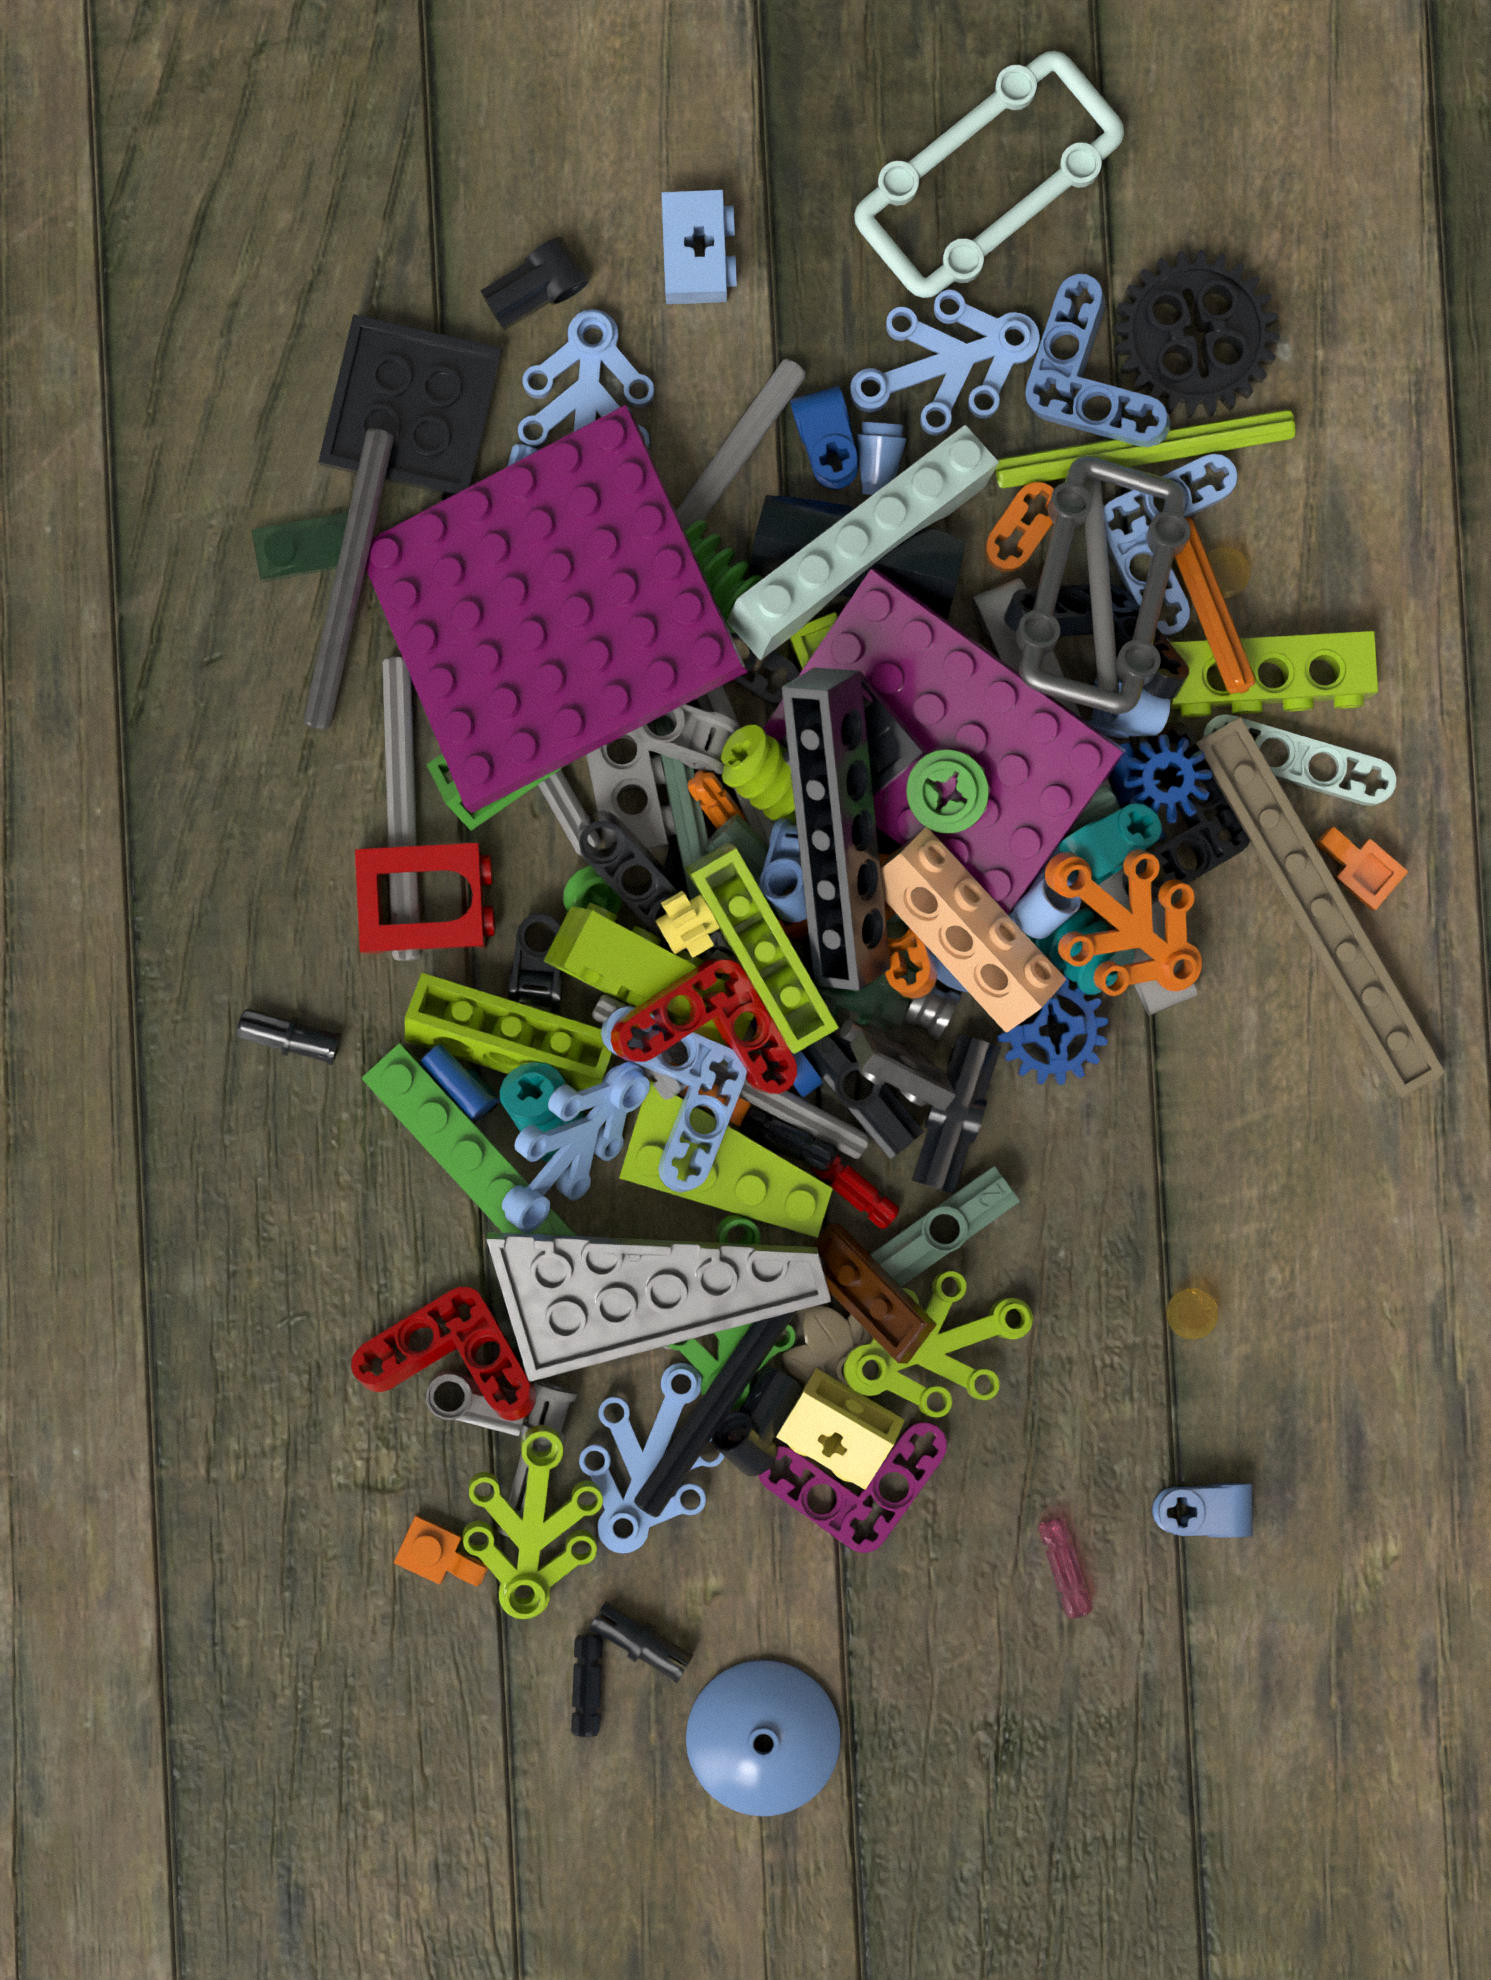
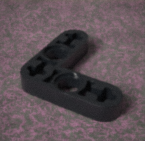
M1090 584L1060 586L1053 616L1060 625L1059 637L1094 634ZM1110 584L1116 656L1118 657L1122 647L1127 642L1133 640L1140 605L1126 590ZM1038 588L1020 589L1013 594L1004 613V621L1014 632H1016L1021 618L1026 613L1033 611ZM1156 628L1153 646L1158 650L1161 662L1152 681L1147 685H1143V689L1153 696L1162 699H1173L1179 695L1189 676V667L1161 631Z
M1178 722L1165 724L1163 730L1158 735L1149 736L1147 743L1151 745L1156 754L1160 753L1158 745L1160 735H1167L1170 743L1174 741L1177 745L1181 738L1188 739L1189 745L1183 754L1187 759L1198 751L1194 744L1198 741L1195 734L1189 727ZM1204 760L1193 766L1194 771L1209 770ZM1168 766L1164 772L1155 770L1167 791L1171 786L1181 787L1182 778H1175L1178 773L1176 768ZM1213 776L1210 780L1200 781L1209 792L1206 804L1198 803L1189 794L1187 796L1195 806L1196 813L1189 817L1184 813L1180 804H1176L1190 829L1149 852L1158 859L1159 866H1162L1167 874L1151 885L1152 904L1159 901V890L1166 881L1177 879L1188 884L1242 852L1250 842ZM1216 808L1219 813L1207 820L1205 814ZM1227 828L1231 838L1222 842L1217 833ZM1179 845H1186L1194 851L1197 857L1195 870L1187 869L1179 862L1177 858ZM1146 859L1140 860L1136 865L1137 875L1145 871L1147 867ZM1124 872L1123 887L1129 896V878Z

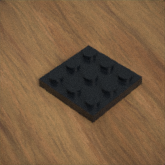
M353 314L318 463L320 466L357 474L366 432L369 428H377L389 431L394 436L385 481L451 496L472 486L503 356V349Z

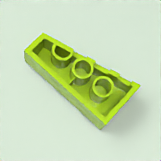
M649 1079V1092L641 1104L619 1177L620 1179L818 1238L833 1188L729 1126L726 1128L710 1172L701 1185L686 1192L673 1191L665 1186L659 1175V1162L683 1099L677 1095L668 1100L663 1099L653 1086L655 1082ZM694 1107L690 1112L689 1121L693 1130L700 1134H710L716 1125L714 1117L697 1107ZM681 1135L679 1141L681 1143H690L683 1158L678 1161L672 1160V1166L678 1169L677 1178L682 1181L689 1175H696V1170L689 1166L690 1159L694 1150L698 1148L706 1152L707 1145L691 1143Z

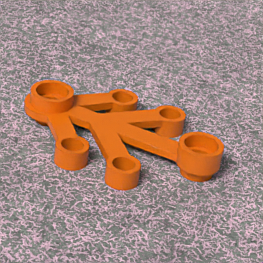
M1136 849L1131 851L1124 860L1123 869L1129 878V912L1091 880L1092 871L1084 859L1070 852L1059 853L1046 866L1045 880L1047 885L1063 897L1074 898L1078 896L1116 928L1115 930L1085 935L1076 931L1065 934L1058 945V952L1062 959L1073 966L1079 967L1086 965L1094 955L1140 948L1151 957L1148 960L1119 965L1113 961L1101 963L1095 970L1094 983L1097 988L1110 996L1122 994L1128 985L1154 980L1161 987L1169 991H1182L1194 984L1202 969V958L1198 949L1187 942L1186 912L1192 907L1195 899L1194 891L1189 885L1180 880L1171 879L1166 881L1159 890V902L1165 907L1164 941L1153 932L1151 882L1157 877L1160 868L1158 859L1145 850ZM1146 859L1147 867L1145 871L1137 875L1136 865L1140 860ZM1074 870H1078L1079 873L1076 881L1068 886L1067 878L1069 874ZM1177 889H1181V899L1177 903L1171 904L1172 894ZM1081 941L1082 949L1080 953L1071 957V947L1076 942ZM1184 959L1182 968L1174 974L1175 964L1179 960ZM1117 971L1116 981L1112 985L1106 986L1107 976L1111 972Z

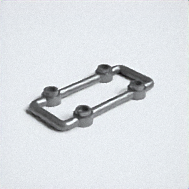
M1086 456L1078 458L1071 464L1065 483L1058 485L1054 489L1048 503V514L1054 523L1033 611L1026 613L1021 618L1015 633V641L1022 651L1019 674L1022 681L1029 688L1114 714L1130 712L1137 706L1143 685H1147L1152 681L1161 662L1160 654L1153 646V641L1173 556H1177L1183 551L1191 533L1189 523L1183 517L1185 494L1176 482L1095 457ZM1087 477L1165 500L1163 512L1157 514L1152 519L1146 533V542L1153 556L1133 640L1127 642L1122 647L1115 662V670L1122 681L1120 693L1040 670L1042 657L1053 650L1060 636V625L1053 616L1074 528L1084 523L1092 506L1091 495L1085 489Z

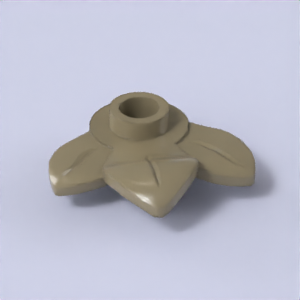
M817 1305L806 1308L803 1329L807 1345L798 1346L783 1353L782 1360L785 1367L792 1376L804 1385H806L815 1368L849 1387L841 1373L845 1359L855 1347L870 1344L873 1337L851 1314L846 1320L840 1313L829 1307ZM868 1360L862 1368L863 1375L868 1380H872L877 1376V1365L874 1360Z

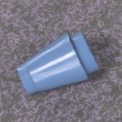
M862 422L861 434H856L862 494L874 495L897 477L907 438H902L903 425Z

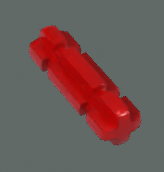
M836 1156L833 1165L828 1171L818 1170L810 1166L811 1171L823 1181L827 1178L832 1182L830 1187L860 1212L865 1210L869 1214L867 1218L879 1228H887L899 1213L898 1206L886 1196L881 1198L877 1194L879 1190L849 1165L844 1167L840 1163L842 1159L839 1156Z

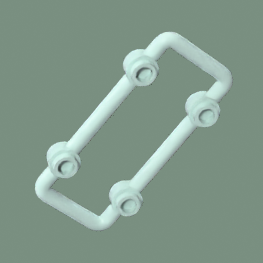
M1047 51L1035 58L1026 67L1011 65L1003 69L997 77L993 94L908 163L893 161L884 166L879 174L878 187L862 199L856 207L854 214L855 224L860 233L911 293L922 298L933 297L953 282L968 283L976 279L983 267L984 257L1070 186L1080 188L1092 184L1098 177L1102 160L1122 143L1124 137L1123 123L1067 55L1058 51ZM1054 71L1100 125L1104 133L1091 144L1075 143L1069 146L1062 155L1059 165L1060 169L975 239H957L950 243L943 255V265L927 278L923 277L878 223L875 215L888 204L898 206L909 203L916 196L921 177L1006 108L1021 110L1027 107L1034 98L1037 83Z

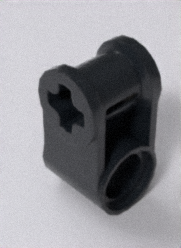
M532 914L522 921L517 930L508 1000L523 1005L550 1007L552 1013H560L564 972L544 962L549 949L544 952L532 949L527 942V933L535 923L545 922L553 928L556 937L561 923L554 917L546 914ZM525 985L546 986V987L548 988V990H547V991L529 990V989H525L524 986H525Z

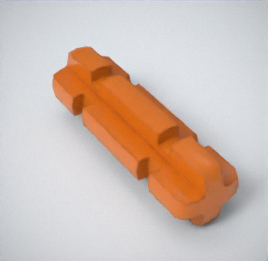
M699 770L695 773V777L688 781V790L696 801L700 800V807L716 829L736 814L745 821L744 814L726 789L722 790L723 786L716 775L711 772L707 773L706 770Z

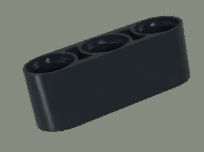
M603 810L592 812L580 823L578 837L581 854L651 932L661 940L666 941L655 921L658 919L656 915L662 907L661 903L681 891L685 893L690 901L688 893L617 816ZM601 827L608 828L615 833L616 841L607 849L594 848L587 840L591 831ZM639 865L649 870L651 876L647 883L634 887L624 882L622 875L631 866Z

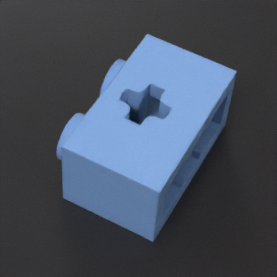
M723 190L661 192L666 304L727 302V287H737L736 256H725V237L735 236L734 205L723 206ZM694 238H704L706 246L705 257H695V252L692 248L694 246Z

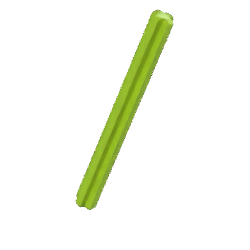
M1284 409L1170 429L1162 442L1151 447H1141L1110 439L1000 458L997 460L999 463L995 469V476L999 488L1023 486L1033 482H1046L1066 478L1071 464L1078 458L1086 456L1099 458L1126 467H1133L1290 440L1295 437L1296 425L1292 411Z

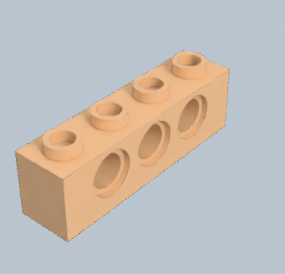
M923 828L893 852L880 866L883 899L1006 1033L1040 1010L1067 980L929 828Z

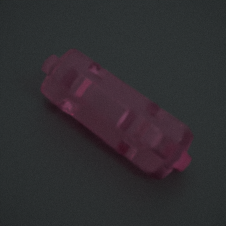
M1062 1517L1045 1520L1038 1525V1530L1042 1543L1047 1545L1049 1549L1046 1551V1555L1057 1590L1062 1592L1064 1596L1060 1599L1065 1615L1069 1619L1085 1616L1092 1612L1093 1606L1088 1591L1082 1588L1085 1581L1072 1543L1068 1544L1067 1541L1070 1538L1066 1522Z

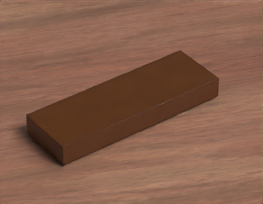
M829 1223L812 1246L817 1247L819 1256L827 1262L824 1275L829 1292L897 1363L908 1364L937 1323L840 1224Z

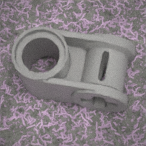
M684 704L665 714L673 726V731L669 735H655L649 730L647 724L634 730L638 742L649 751L679 760L694 769L706 770L707 773L711 772L720 775L723 773L724 764L721 762L722 748L730 734L737 731L738 723L719 713L697 709ZM709 733H711V734H712V738H711V741H710L708 750L706 751V750H705V745H706V742H707Z

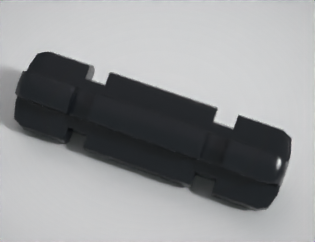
M749 1109L740 1126V1132L743 1135L761 1142L763 1140L764 1145L801 1161L806 1159L807 1165L818 1170L828 1171L837 1156L836 1146L821 1139L814 1141V1136L780 1120L774 1119L772 1121L771 1116L758 1110Z
M594 1634L577 1635L574 1641V1657L578 1658V1663H574L572 1707H576V1712L572 1713L571 1732L578 1737H594L599 1733L600 1714L596 1713V1708H600L602 1664H598V1659L602 1658L603 1640L601 1636Z

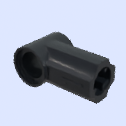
M562 236L551 239L536 248L525 258L523 265L480 291L489 309L504 331L548 303L556 305L564 302L580 292L589 283L588 276Z
M766 1366L740 1410L728 1413L712 1437L714 1447L746 1476L754 1477L767 1471L775 1462L778 1454V1446L774 1437L798 1399L803 1387L795 1379L785 1375L780 1370Z

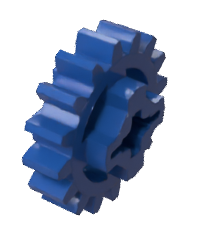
M1065 975L1063 976L1067 980L1047 1003L1038 1010V1014L1031 1024L1022 1026L1018 1024L1009 1032L997 1036V1042H1010L1012 1048L1005 1054L1004 1060L1007 1062L1018 1058L1022 1064L1017 1074L1021 1077L1031 1069L1037 1071L1036 1084L1040 1085L1044 1084L1048 1074H1054L1057 1085H1064L1066 1071L1069 1070L1078 1079L1084 1077L1085 1074L1081 1063L1085 1060L1090 1064H1098L1100 1059L1092 1052L1094 1046H1105L1108 1043L1106 1038L1097 1035V1028L1108 1024V1018H1095L1093 1012L1102 1003L1101 1000L1098 998L1087 1002L1083 998L1085 993L1078 987L1074 991L1068 989L1069 978ZM1057 996L1075 1004L1083 1016L1072 1017L1062 1010ZM1049 1010L1050 1016H1053L1055 1023L1064 1024L1066 1028L1065 1033L1058 1036V1044L1055 1046L1051 1044L1049 1036H1041L1039 1033V1028L1047 1024ZM1086 1034L1081 1050L1074 1058L1068 1061L1067 1046L1075 1036ZM1033 1043L1043 1050L1048 1064L1041 1063L1032 1058L1025 1051L1022 1044Z

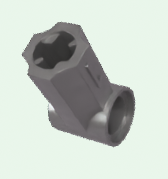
M445 1369L434 1375L427 1387L426 1402L429 1410L436 1417L443 1420L455 1419L519 1436L524 1418L517 1421H507L499 1417L486 1402L473 1377L465 1375V1373L457 1369ZM452 1381L462 1387L465 1396L458 1406L445 1407L437 1401L435 1390L441 1383ZM500 1384L506 1394L505 1400L509 1404L515 1403L518 1400L516 1396L517 1390Z

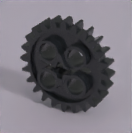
M1200 250L1194 263L1189 264L1184 252L1179 251L1175 259V267L1173 268L1161 257L1156 263L1157 276H1154L1145 269L1140 272L1138 277L1144 287L1143 289L1134 285H1128L1125 294L1134 304L1119 303L1116 313L1128 320L1127 322L1115 324L1112 329L1113 334L1126 338L1125 341L1117 344L1113 350L1114 355H1129V360L1121 367L1120 372L1121 374L1133 372L1138 374V378L1132 387L1134 392L1148 386L1152 389L1149 396L1157 400L1161 396L1166 398V411L1168 414L1174 411L1178 403L1185 404L1187 418H1192L1197 405L1203 404L1205 412L1211 417L1216 412L1218 400L1228 410H1232L1236 405L1234 392L1236 391L1239 395L1248 399L1253 393L1248 379L1262 383L1267 376L1258 364L1272 365L1276 358V355L1264 348V346L1276 344L1280 338L1279 334L1266 330V327L1271 326L1277 321L1278 314L1271 312L1263 313L1262 310L1272 296L1271 294L1255 296L1253 291L1260 280L1258 276L1246 282L1240 279L1244 268L1243 263L1236 265L1230 272L1225 270V254L1221 253L1214 265L1207 264L1205 251ZM1186 290L1192 293L1196 329L1198 332L1206 331L1207 333L1200 344L1203 362L1208 370V377L1206 378L1201 377L1199 374L1195 338L1193 336L1185 337L1191 325L1190 311L1183 297V292ZM1209 294L1222 296L1228 304V312L1222 315L1209 313L1203 305V297ZM1158 304L1173 306L1178 313L1179 321L1172 325L1159 323L1153 315V307ZM1219 343L1232 345L1238 353V362L1232 365L1220 363L1213 354V347ZM1169 353L1181 354L1189 364V371L1182 375L1170 373L1165 369L1163 357Z

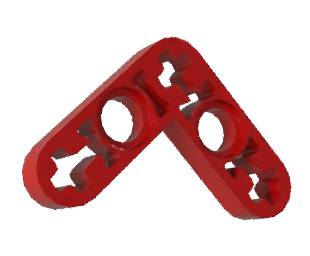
M711 959L702 963L621 1017L614 1024L611 1031L610 1042L613 1050L619 1057L627 1061L646 1062L712 1020L727 1047L734 1050L746 1068V1080L753 1089L763 1093L780 1094L787 1091L794 1084L797 1077V1065L792 1053L745 971L738 963L732 960ZM715 972L729 974L730 979L724 984L727 990L726 993L711 991L701 997L692 988L694 984L695 989L706 990L717 981ZM682 995L689 1001L691 1007L690 1015L683 1024L675 1025L668 1017L667 1007L674 997ZM748 1011L756 1018L757 1031L750 1040L742 1041L735 1033L734 1024L741 1013ZM657 1023L666 1032V1035L663 1036L662 1031L652 1030L642 1037V1049L628 1047L627 1042L633 1037L630 1030L632 1027L644 1030ZM767 1041L769 1042L768 1046H763ZM760 1048L768 1061L779 1062L780 1066L774 1071L777 1078L776 1081L762 1077V1074L767 1070L764 1059L759 1054L751 1053L748 1055V1051Z
M458 1287L450 1290L361 1345L352 1357V1372L359 1382L370 1391L384 1392L397 1386L455 1349H458L486 1402L499 1417L507 1421H517L526 1417L536 1404L537 1394L532 1382H529L524 1367L492 1310L481 1295L470 1287ZM466 1303L471 1308L470 1314L472 1318L463 1322L459 1317L460 1311L458 1308ZM442 1317L446 1322L445 1325L451 1332L445 1335L444 1330L435 1321L436 1319ZM420 1328L432 1329L434 1335L429 1347L422 1351L410 1350L409 1339L416 1330ZM489 1341L499 1343L500 1354L497 1360L489 1365H479L476 1363V1351L483 1343ZM395 1344H397V1348L407 1358L403 1362L396 1357L397 1354L391 1348ZM379 1357L383 1361V1372L375 1376L371 1372L373 1369L371 1361ZM503 1374L505 1375L506 1379L517 1390L516 1396L518 1400L515 1403L509 1404L505 1400L506 1394L495 1378Z

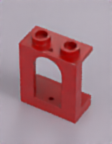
M479 843L355 849L359 948L362 954H385V952L465 947L487 948L486 937L495 936V915L493 905L484 906L483 885L493 884L491 854L482 855V847ZM452 871L464 876L471 885L473 892L472 905L467 913L457 920L383 925L381 874Z

